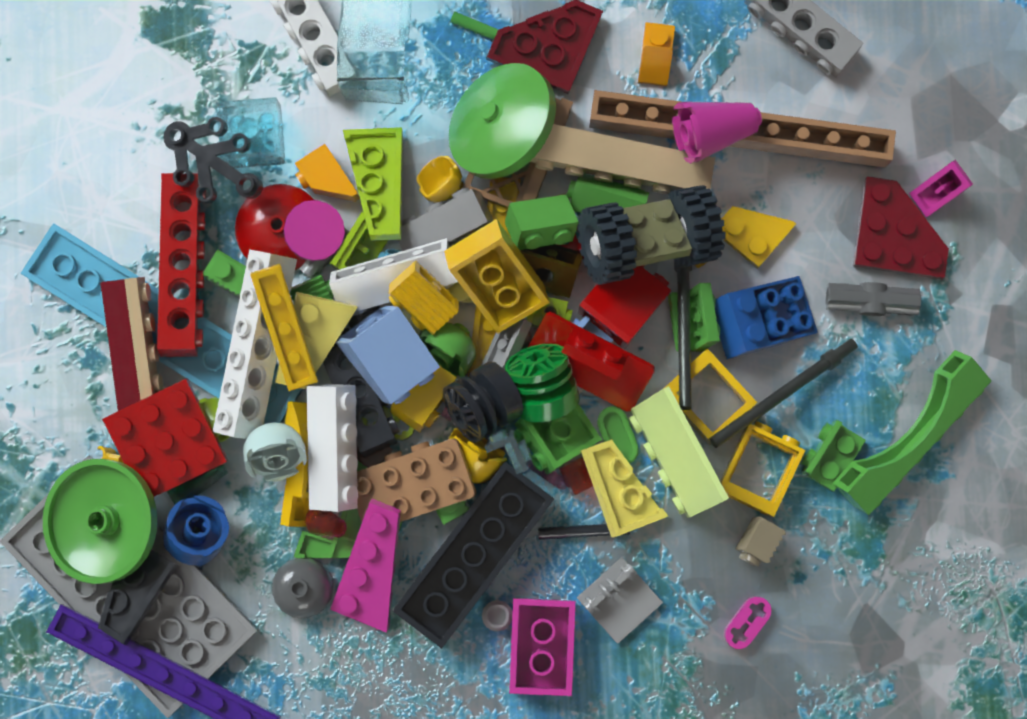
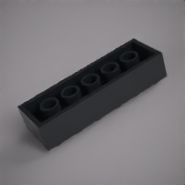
M504 462L392 611L442 649L554 501V498L507 462Z

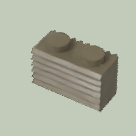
M753 517L735 548L741 552L739 558L754 567H759L761 563H769L770 557H774L773 552L777 551L776 547L780 546L779 541L783 540L782 536L786 535L785 530L762 517Z

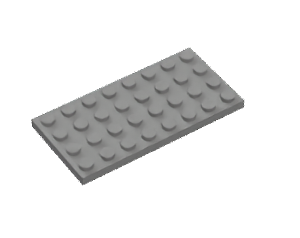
M88 455L83 461L94 458ZM46 496L0 540V543L59 605L64 604L100 622L107 593L111 590L112 582L102 584L85 583L72 578L56 564L47 548L43 534V510L47 499ZM157 525L152 550L178 566L131 639L209 679L258 629L197 565L181 563L169 554L163 544V530ZM126 674L167 718H170L184 704Z

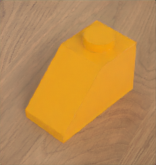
M323 144L295 162L299 170L295 176L304 189L310 186L314 194L353 202L360 199L359 194L326 144Z

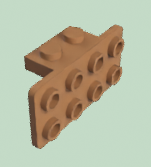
M453 438L430 446L429 442L426 441L412 446V453L402 455L401 451L384 456L385 462L357 471V510L361 522L371 499L401 510L400 522L473 498L476 490L460 442Z

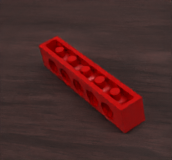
M161 173L157 350L160 357H198V347H203V329H198V318L204 317V300L199 299V288H204L205 282L204 270H199V259H205V242L200 241V230H205L206 225L205 212H200V202L202 201L198 200L196 196V190L200 186L198 173H193V183L189 187H182L174 182V173ZM183 173L180 176V181L184 182L187 179V173ZM206 190L203 193L204 199H206ZM187 202L191 204L190 209L185 212L176 210L180 203ZM181 231L191 233L190 237L184 241H179L175 238ZM180 260L190 261L189 267L184 270L176 269L175 265ZM179 289H188L190 291L185 299H176L174 297V294ZM179 318H187L189 320V324L183 329H176L173 325Z

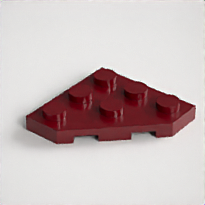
M573 0L565 3L564 6L551 11L547 10L511 27L507 26L499 29L486 60L499 66L510 63L528 65L543 75L552 88L569 94L603 10L579 0Z
M867 176L864 181L853 266L943 280L945 278L949 251L947 245L897 181Z

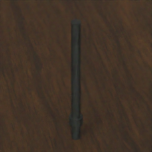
M676 258L674 259V271L677 272L679 406L681 410L692 409L689 272L692 271V266L682 265L680 259Z
M850 338L835 350L829 349L820 356L818 362L709 438L711 444L715 448L719 447L827 369L831 371L841 364V360L858 348L857 343Z

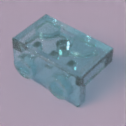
M505 427L489 435V440L485 444L487 453L505 446L516 473L520 474L529 470L528 461L532 460V454L526 441H519L515 429L508 432Z

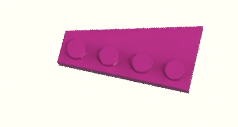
M371 499L330 610L387 633L390 625L389 614L392 604V584L395 575V554L398 544L401 510Z

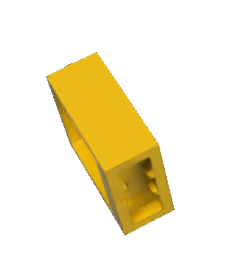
M707 348L691 363V380L709 364L744 402L714 432L691 409L682 410L688 423L711 445L709 440L711 436L750 410L757 401ZM678 374L664 388L670 387L679 404V395L677 394L679 391Z
M756 421L755 425L750 424L744 429L720 482L729 498L768 517H774L805 450L799 447L800 442L787 435L779 438L771 434L773 430L771 427ZM751 436L791 455L770 501L730 482Z

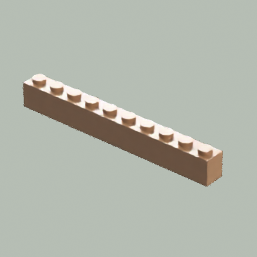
M594 90L589 128L675 139L672 117L678 116L679 109L674 110V106L681 101ZM760 112L762 123L758 131L729 146L886 168L893 160L896 130Z

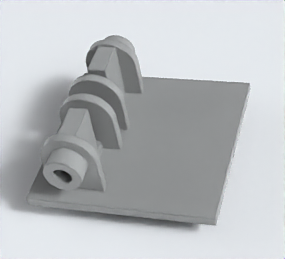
M623 557L616 561L577 597L617 644L663 603Z

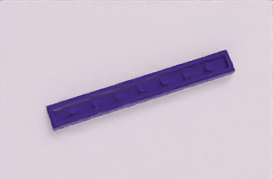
M60 604L46 633L213 719L281 718L280 715L130 639L127 645L120 643L98 629L99 622L64 604Z

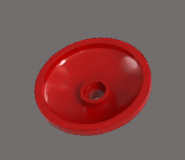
M273 184L263 187L262 193L257 198L246 199L237 214L235 222L236 241L243 255L248 259L249 250L297 259L295 271L302 267L307 260L299 258L288 247L284 237V226L287 216L294 207L314 199L304 190L287 184ZM276 220L282 221V227L278 230L272 228V224Z

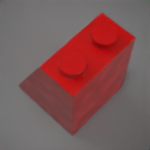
M645 265L637 266L633 269L635 273L629 279L601 285L597 283L578 308L579 315L583 318L585 316L590 318V322L612 338L624 350L671 292V289L667 287L669 282L656 272L654 275L644 269Z

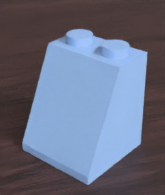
M397 306L379 307L341 335L335 342L379 398L388 404L393 402L399 404L410 396L409 390L417 384L422 386L428 383L435 376L433 372L440 368Z

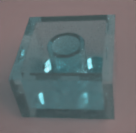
M277 97L216 102L217 117L223 119L228 125L226 134L218 137L219 142L230 140L236 133L246 135L251 141V147L247 152L239 153L236 151L220 155L223 161L233 168L286 164L282 108ZM217 122L219 130L221 128V123ZM243 138L237 141V148H241L244 145Z

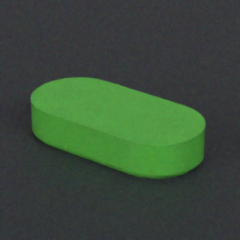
M614 406L603 409L597 418V426L603 442L612 439L631 464L637 458L639 448L625 412Z

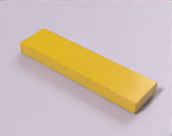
M276 264L251 272L250 276L288 391L317 383L318 379L281 265Z

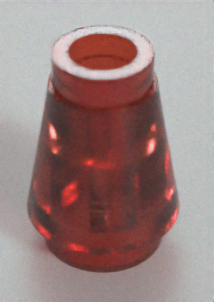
M309 510L306 514L305 524L312 534L339 538L347 530L346 522L332 511Z

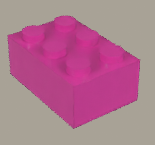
M513 598L509 694L572 696L575 600Z

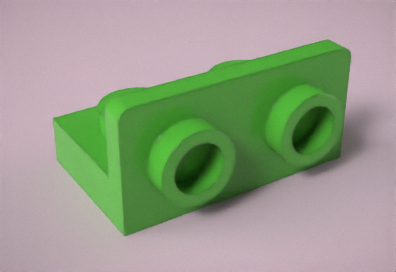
M835 420L831 424L826 422L817 436L821 440L815 450L810 448L801 464L805 465L801 473L831 492H834L836 489L832 483L855 459L866 441L844 427L839 420Z

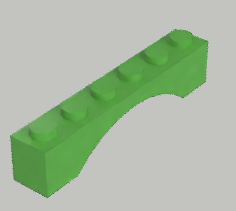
M954 350L934 372L932 388L927 402L911 428L896 443L884 451L865 459L852 461L832 484L854 507L870 515L873 510L880 506L882 500L892 489L901 483L903 477L914 465L922 460L925 453L943 437L947 429L963 415L969 405L982 395L984 389L992 380L971 356Z

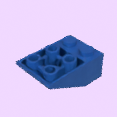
M800 276L730 292L716 298V321L720 326L719 338L726 360L818 333Z

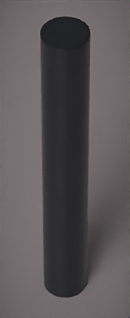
M607 524L538 528L539 540L611 536Z

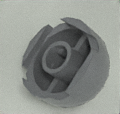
M295 558L287 561L276 572L272 583V594L275 603L282 612L293 618L305 619L318 615L327 607L333 597L334 583L331 573L319 561L313 558Z

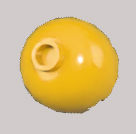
M454 428L449 439L455 438L460 442L474 484L490 481L503 463L507 461V458H503L505 455L504 450L488 437L474 443L463 436L458 428Z

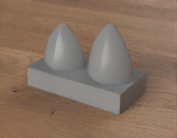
M522 319L502 332L495 333L481 366L492 361L505 370V364L509 358L521 349L528 347L532 341L529 331L532 323Z

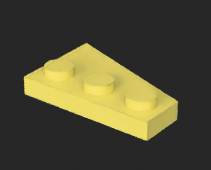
M296 292L293 305L316 373L355 313L357 306ZM279 364L275 383L286 385Z
M612 439L581 450L611 537L620 536L668 517L664 509L659 508L652 499V493L647 486H643L635 476L633 467Z

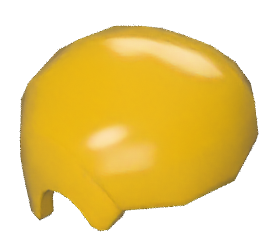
M439 156L432 159L422 168L416 181L420 186V193L428 201L433 203L443 202L452 198V195L461 187L462 173L449 156Z

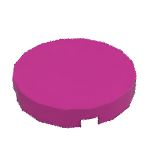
M318 200L305 201L294 207L287 216L284 226L285 242L291 251L299 258L312 262L325 260L335 254L342 245L345 234L344 222L338 211L328 203Z

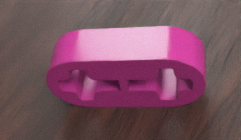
M754 596L748 598L724 630V638L729 646L735 649L746 648L757 636L771 616L772 609L766 599ZM761 602L763 604L761 610L764 612V615L762 617L755 616L749 622L747 619L752 614V610L749 608L750 605H758ZM746 623L748 626L743 632L746 639L743 642L737 640L734 643L732 641L734 635L731 633V630L733 628L739 630Z

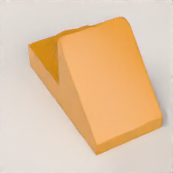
M645 23L638 83L659 86L668 85L675 26Z

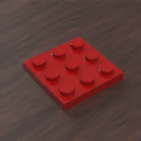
M188 378L102 419L124 464L140 474L149 486L153 497L228 461Z

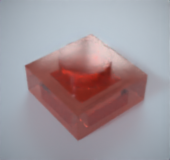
M583 456L559 468L572 496L593 487Z

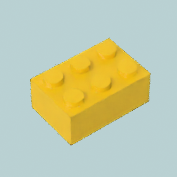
M497 219L444 251L449 271L497 334L550 303L543 282Z

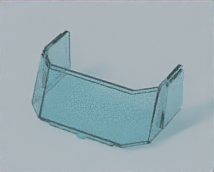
M342 0L337 43V83L345 100L390 104L409 102L410 96L404 78L406 36H409L412 0Z

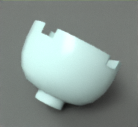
M273 422L261 425L249 434L244 444L245 469L253 478H256L257 474L264 476L265 481L284 480L299 472L295 467L302 461L304 466L307 462L302 437L293 427L287 424Z

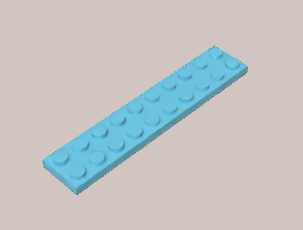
M55 223L52 224L21 271L22 275L106 327L100 282L139 277ZM149 283L151 300L148 301L149 313H152L155 319V331H152L153 343L157 344L159 289ZM179 318L174 322L173 327L183 329L187 327L189 320L187 318ZM198 318V329H203V347H198V357H160L159 354V361L219 398L232 335L206 318ZM277 363L264 424L282 423L286 417L288 401L296 402L303 391L302 388L288 391L287 385L275 383L279 365Z

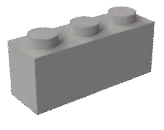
M469 188L461 189L452 195L453 199L445 204L441 201L427 207L426 214L418 218L416 215L402 220L401 240H398L402 251L446 238L451 247L494 221L480 191L469 190Z

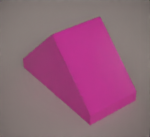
M955 159L909 194L927 218L965 192L973 183Z

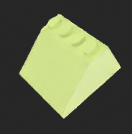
M669 386L631 409L630 412L633 416L628 419L636 434L642 432L647 443L643 444V447L651 461L657 460L661 468L657 472L665 488L671 486L676 496L672 498V502L680 515L685 513L687 518H690L729 499Z

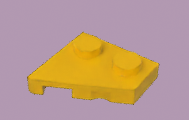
M732 206L721 218V220H724L725 225L722 227V231L725 232V239L723 240L757 269L796 225L791 220Z

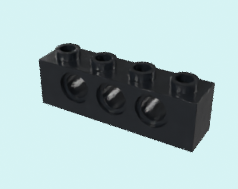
M349 328L344 329L341 335L347 332ZM335 343L323 361L331 383L355 385V387L357 385H365L367 388L364 396L356 398V443L360 453L367 457L397 444L398 441L395 434L400 433L394 417L387 418L383 409L388 403L383 402L354 366L347 371L341 370V362L347 357ZM367 413H378V420L374 425L366 426L363 424V418Z

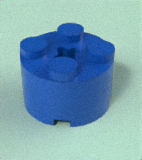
M201 495L177 502L169 512L164 526L163 544L165 549L174 559L187 565L203 566L213 560L220 553L229 533V521L223 507L212 498ZM195 527L200 529L198 534L192 532Z

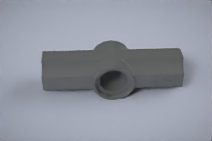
M877 282L860 283V285L828 283L825 304L826 310L859 312L860 315L885 316L886 314L917 316L921 307L920 289L887 287V284Z

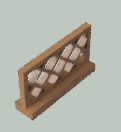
M555 98L556 114L554 124L565 126L572 110L573 102L561 98V100ZM529 162L530 166L527 171L518 175L514 172L511 174V178L496 184L494 179H490L493 186L484 190L471 186L474 175L468 173L462 189L469 188V190L480 191L483 199L508 208L509 203L513 202L503 199L499 191L500 187L515 182L519 191L516 202L537 199L548 170L538 169L535 167L536 163ZM525 177L522 186H520L518 180ZM495 190L497 196L490 194L489 192Z

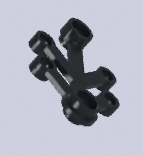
M212 117L207 124L190 127L181 121L173 122L165 129L163 138L165 145L173 150L175 154L177 169L173 174V180L177 185L189 187L194 181V175L189 170L188 150L196 157L200 183L196 190L198 200L210 204L217 198V191L213 187L210 167L236 184V190L241 196L247 199H255L262 193L263 183L259 177L251 173L242 174L218 157L219 155L236 151L239 153L247 152L251 147L249 137L242 133H236L230 140L202 146L195 139L209 135L221 137L226 134L228 125L223 119ZM220 122L221 128L214 132V125ZM178 131H180L181 137L179 140L175 141L174 136ZM243 138L244 145L241 148H237V141ZM186 172L187 179L181 182L180 176ZM246 180H250V182H251L250 188L247 189V190H244V188H243L244 182H245ZM210 189V196L204 199V191Z

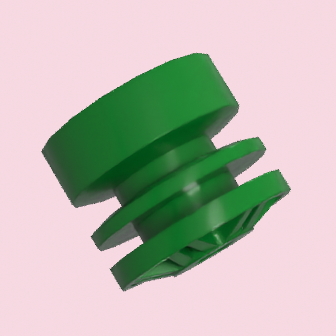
M557 344L530 346L511 356L505 364V371L512 378L522 398L524 410L521 418L530 422L555 420L570 413L580 402L577 384L572 376L569 356L561 352L563 346Z

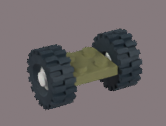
M705 185L674 190L668 194L669 197L666 200L626 208L619 206L615 202L582 209V215H579L578 218L580 222L578 224V231L580 232L578 242L581 243L582 249H580V253L585 259L583 261L585 268L588 267V275L593 277V282L601 285L629 279L634 275L633 269L637 266L676 258L680 259V263L682 265L685 264V266L718 260L722 256L721 250H724L725 244L722 242L725 239V232L722 231V227L725 225L724 220H721L720 217L722 213L721 208L716 205L718 200L715 196H712V191L709 188L706 189Z

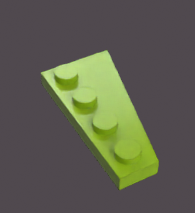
M402 127L343 130L371 241L401 240Z

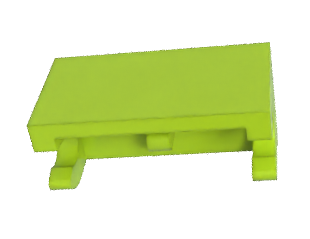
M361 212L330 264L334 269L340 270L377 259L379 253L382 252L389 240L371 241L364 213Z

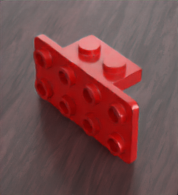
M552 312L545 314L528 346L539 344L563 346L561 352L569 356L572 376L575 378L577 386L627 412H630L635 407L655 372L653 364Z

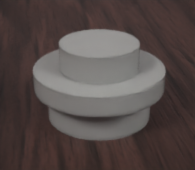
M495 600L484 607L482 620L488 629L502 631L511 624L513 613L507 603Z

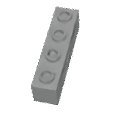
M811 0L745 1L748 11L758 19L762 17L771 24L770 28L775 34L782 38L784 36L794 43L793 47L803 56L809 55L817 62L816 66L826 75L832 74L836 78L864 44ZM775 1L782 2L786 10L782 12L776 11L771 3ZM795 21H805L809 29L805 31L799 30L795 26ZM827 39L831 43L832 48L828 50L821 48L818 40Z

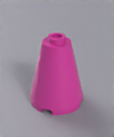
M680 102L674 106V110L679 109L678 116L672 117L677 147L679 151H686L688 157H685L684 160L690 164L699 162L756 133L762 123L760 110L757 107L755 108L752 103Z

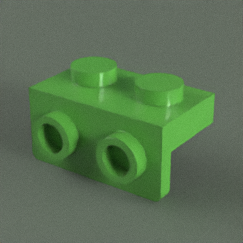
M699 283L690 289L691 352H704L707 348L720 341V326L716 321L715 314L716 299L712 293L711 283ZM672 292L668 295L675 348L678 352L677 292Z

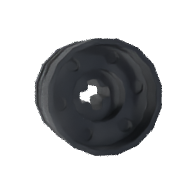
M489 361L470 372L469 377L463 376L456 383L452 382L443 388L444 404L450 418L462 435L471 442L477 443L487 435L489 436L496 432L497 426L503 428L523 415L522 398L515 383L508 373L496 362Z

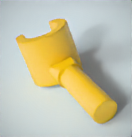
M98 446L97 449L103 451L101 459H110L124 463L121 456L117 455L114 449Z

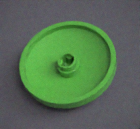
M520 63L500 65L476 79L458 101L449 125V147L456 162L472 175L483 179H497L508 176L529 163L545 144L554 124L556 100L553 88L548 80L534 68Z
M90 459L79 462L60 475L47 496L43 510L45 543L56 564L66 574L76 580L91 584L111 583L121 580L132 574L142 565L155 541L157 509L152 492L140 474L122 462L110 459Z

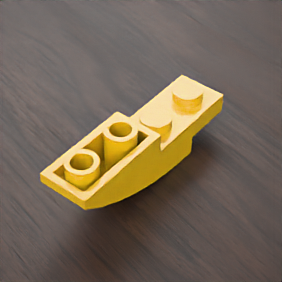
M288 401L285 424L293 427L302 437L307 462L304 466L302 461L295 467L299 472L294 476L286 478L280 525L311 527L313 510H309L307 403Z

